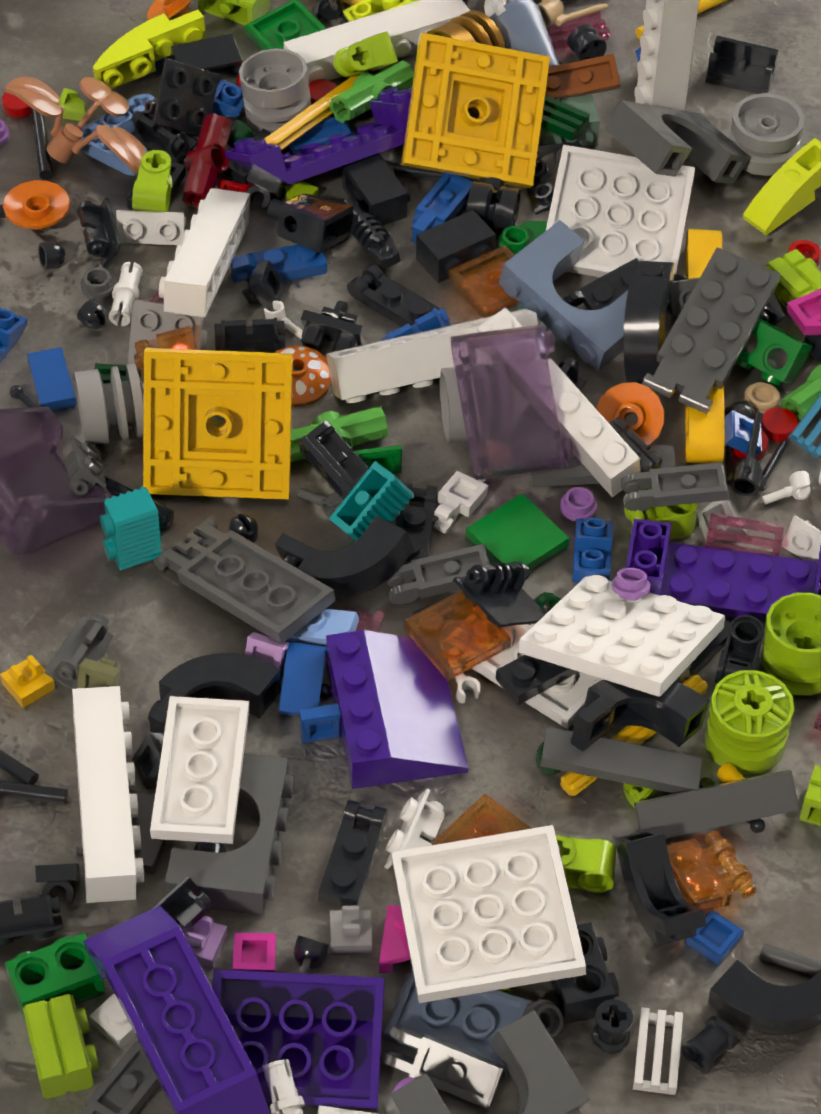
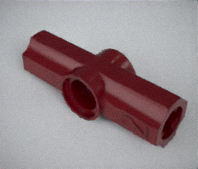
M215 113L205 116L196 149L188 152L185 157V165L189 174L184 187L182 201L188 207L198 208L200 200H205L209 190L215 188L218 174L226 171L229 167V159L226 158L224 151H227L226 146L232 122L226 116H219Z

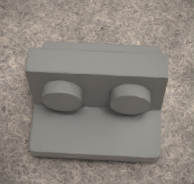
M135 300L132 308L128 364L135 363L137 367H144L145 348L200 350L206 345L208 330H202L203 317L164 312V303Z

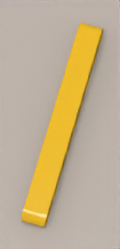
M687 229L685 276L688 279L700 278L716 248L722 249V231ZM724 385L722 389L714 387L708 399L713 401V404L708 414L685 405L686 463H723L725 447Z

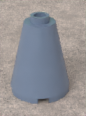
M533 0L511 1L504 5L506 11L501 15L497 16L494 13L490 16L502 34L505 48L549 56V67L559 65L540 8Z

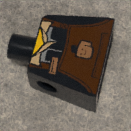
M300 194L285 202L273 199L268 206L267 216L278 221L277 234L279 237L320 253L349 238L354 206L310 194Z

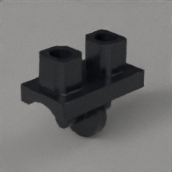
M339 300L334 309L324 306L321 314L304 310L301 316L304 327L301 339L302 345L315 349L320 352L325 339L335 341L332 352L363 346L366 344L367 339L363 337V326L355 324L357 315L347 313V302Z

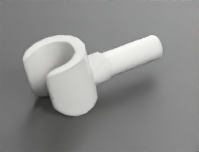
M281 301L272 302L274 312L264 308L265 319L277 317V321H284L285 329L302 339L303 330L286 317L284 304Z
M806 471L793 473L789 477L790 486L762 496L764 504L766 505L790 496L798 500L808 498L811 492L809 474Z
M450 659L448 664L458 684L456 700L459 703H465L466 695L463 690H471L475 698L478 699L481 689L479 681L474 677H466L457 659Z

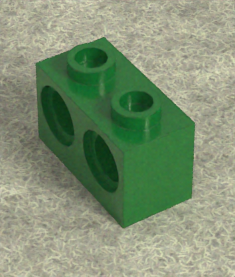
M759 318L751 333L758 340L756 349L750 353L745 344L735 364L748 370L752 366L762 370L761 377L777 386H780L781 382L794 384L813 346ZM784 350L787 354V363L779 369L776 365V356L780 351Z
M85 933L74 937H62L50 946L34 952L26 951L20 953L13 960L5 962L8 982L24 1021L23 1008L27 1004L43 1000L48 1002L51 998L70 994L73 995L75 1005L105 994L103 979H101L83 943V940L87 939ZM71 965H80V966H81V967H79V968H77V969H75V970H68V969H66L67 967H69V966H71ZM41 980L38 984L27 985L29 981Z

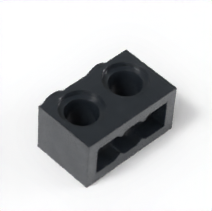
M591 922L577 925L586 964V975L550 981L557 1006L563 1015V1025L595 1018L596 1009L601 1003L619 997L617 978L614 972L608 973L605 961H607L605 942L602 937H596ZM581 988H590V989L594 990L595 992H593V993H585V992H582L580 989H581Z

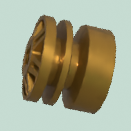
M476 10L465 12L459 17L451 19L450 22L427 31L428 34L505 48L502 34L494 21L483 12Z

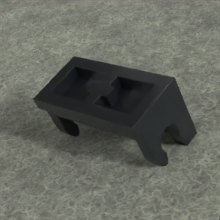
M233 33L171 46V60L206 71L231 66L233 73L239 74L242 58Z
M717 35L713 53H710L705 82L754 94L768 93L775 76L779 50Z
M328 420L299 439L300 452L342 500H344L369 469L335 431V428Z

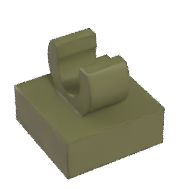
M104 657L99 662L85 658L79 665L77 688L120 686L121 669L116 668L118 662Z

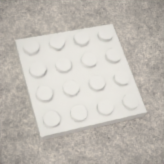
M563 144L546 230L561 220L585 241L579 262L566 272L602 277L637 258L639 261L674 262L676 274L695 167L682 165L675 177L659 175L651 171L637 157Z
M600 575L586 576L519 639L518 653L660 697L722 631L725 615L713 612L705 606H693L679 602L667 595L659 596L648 593L635 601L624 600L612 590V581H608L607 578Z
M553 825L391 852L419 1003L586 975L585 959Z

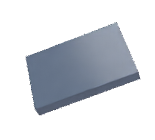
M411 965L384 1032V1040L418 1051V1048L399 1042L394 1037H391L392 1026L395 1024L418 1031L422 1035H431L504 1065L490 1041L500 1029L521 1018L531 1000L500 990L419 1003ZM506 1067L501 1077L504 1079L508 1071Z

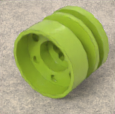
M793 593L783 596L771 605L766 615L765 639L761 654L762 672L773 675L780 680L793 695L811 696L821 693V595Z
M740 670L726 675L716 684L711 697L709 717L704 735L706 750L718 765L722 766L725 763H732L742 775H758L769 771L782 760L786 749L794 713L793 696L786 685L773 675L758 670Z

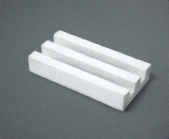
M641 1007L633 1090L676 1095L683 1013L675 1012L674 1016L666 1015L667 1010L659 1009L658 1013H650V1008ZM648 1024L656 1025L651 1081L643 1080ZM665 1026L673 1027L668 1083L660 1082Z

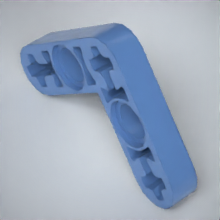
M140 94L128 99L129 109L125 115L120 117L112 116L109 113L102 115L82 128V140L93 133L98 125L104 124L110 128L118 126L131 134L135 130L134 123L131 121L132 115L136 111H145L146 102L152 101L155 97L150 94ZM98 137L81 149L83 153L123 174L135 176L132 170Z

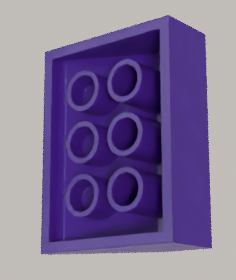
M367 630L326 635V664L333 691L334 704L338 703L340 709L341 738L352 789L468 772L466 755L439 642Z
M213 969L212 989L257 1073L266 1103H272L262 1067L274 1061L289 1059L298 1096L303 1097L305 1105L378 1109L385 978Z

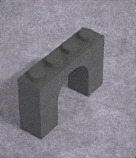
M621 100L619 105L613 110L611 118L605 127L613 137L642 163L659 175L675 177L687 158L714 182L734 184L750 158L700 113Z
M244 753L237 809L247 813L258 825L257 832L245 845L229 852L216 853L172 848L165 878L166 895L186 876H189L197 887L213 902L207 909L264 915L266 901L274 900L277 877L271 875L273 865L280 866L282 859L283 842L278 841L279 831L286 832L288 826L289 808L284 807L285 799L293 798L295 775L289 774L288 758Z
M535 1010L505 1026L495 1034L490 1042L517 1086L519 1093L518 1114H582L579 1109L590 1098ZM427 1073L389 1094L382 1104L388 1114H451Z

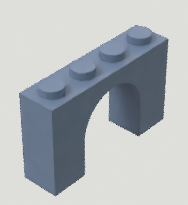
M559 220L504 263L499 284L507 295L517 299L528 310L536 312L537 319L550 328L557 339L564 341L575 350L582 361L589 363L599 371L623 351L624 319L628 290L609 306L598 310L578 309L560 298L555 291L553 282L579 262L585 241Z

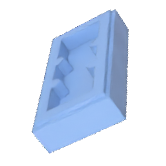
M325 609L285 642L326 647V635L356 630L359 623L357 612Z

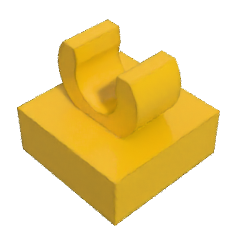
M33 655L28 656L26 660L11 666L10 669L0 674L3 686L22 708L55 690L53 678L44 673L45 669Z

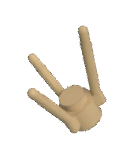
M542 0V2L537 4L546 28L554 23L557 26H561L567 21L599 12L608 7L606 3L564 15V5L560 0Z

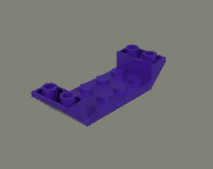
M390 88L379 92V98L369 101L375 123L359 126L357 128L358 132L349 136L348 133L333 135L329 137V143L320 146L319 143L300 147V153L290 156V153L281 154L280 146L267 144L266 140L254 141L253 138H246L235 142V148L224 151L225 156L249 171L253 168L282 183L293 184L400 146L405 142L412 89L399 91L398 88Z
M634 519L626 568H637L647 574V580L650 582L649 593L659 596H671L679 602L693 606H705L713 612L725 615V618L735 619L742 615H750L762 623H766V615L771 605L783 596L793 593L821 595V545L818 562L679 544L670 542L671 523Z
M161 906L83 940L101 979L107 977L175 1114H270L257 1073L182 929Z

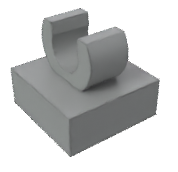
M359 905L342 906V910L330 911L331 955L372 954L371 909L359 910Z

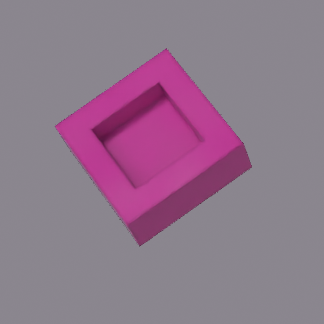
M234 933L232 970L275 972L276 933Z

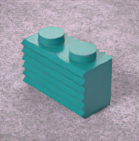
M374 461L328 519L354 541H357L376 516L389 523L396 521L395 516H399L400 511L405 510V505L409 504V499L414 498V493L395 475Z
M141 486L140 490L134 489L133 492L120 493L118 497L113 495L111 499L106 498L104 501L105 514L99 518L103 532L108 537L102 540L108 560L114 559L119 570H124L154 560L160 555L162 550L159 530L160 523L158 520L159 513L147 488Z

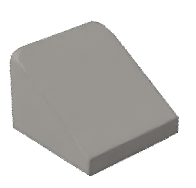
M729 498L728 500L714 501L697 511L696 518L706 542L730 539L747 534L739 512Z

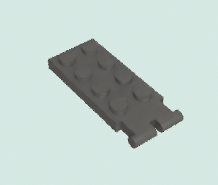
M717 247L657 354V362H660L659 367L654 375L646 374L642 385L668 398L673 396L675 390L682 392L678 402L708 414L713 404V401L708 399L714 387L722 389L775 291L781 274Z
M207 518L184 536L187 544L177 541L153 560L155 566L160 571L165 570L167 567L177 573L180 583L280 644L284 643L336 601L332 588L234 531L230 530L226 534L218 530L215 521L211 518Z

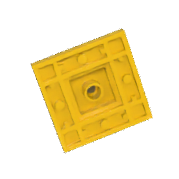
M422 32L419 35L401 165L476 179L494 177L504 181L505 184L531 188L534 181L550 57Z
M145 348L143 487L147 488L149 494L289 499L293 354ZM215 415L222 416L225 420H218Z

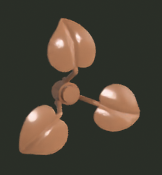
M24 76L15 78L6 85L3 92L18 97L25 104L46 117L56 118L54 127L50 132L54 137L46 149L48 154L58 162L68 163L74 154H78L84 146L98 137L135 175L139 172L145 148L137 138L118 126L110 128L106 124L98 125L93 133L83 140L81 138L83 136L82 128L99 106L115 117L125 115L129 109L128 101L121 94L112 91L101 80L88 76L80 81L81 91L94 103L77 126L71 123L61 126L64 108L58 104L60 100L58 94L44 82L33 77Z

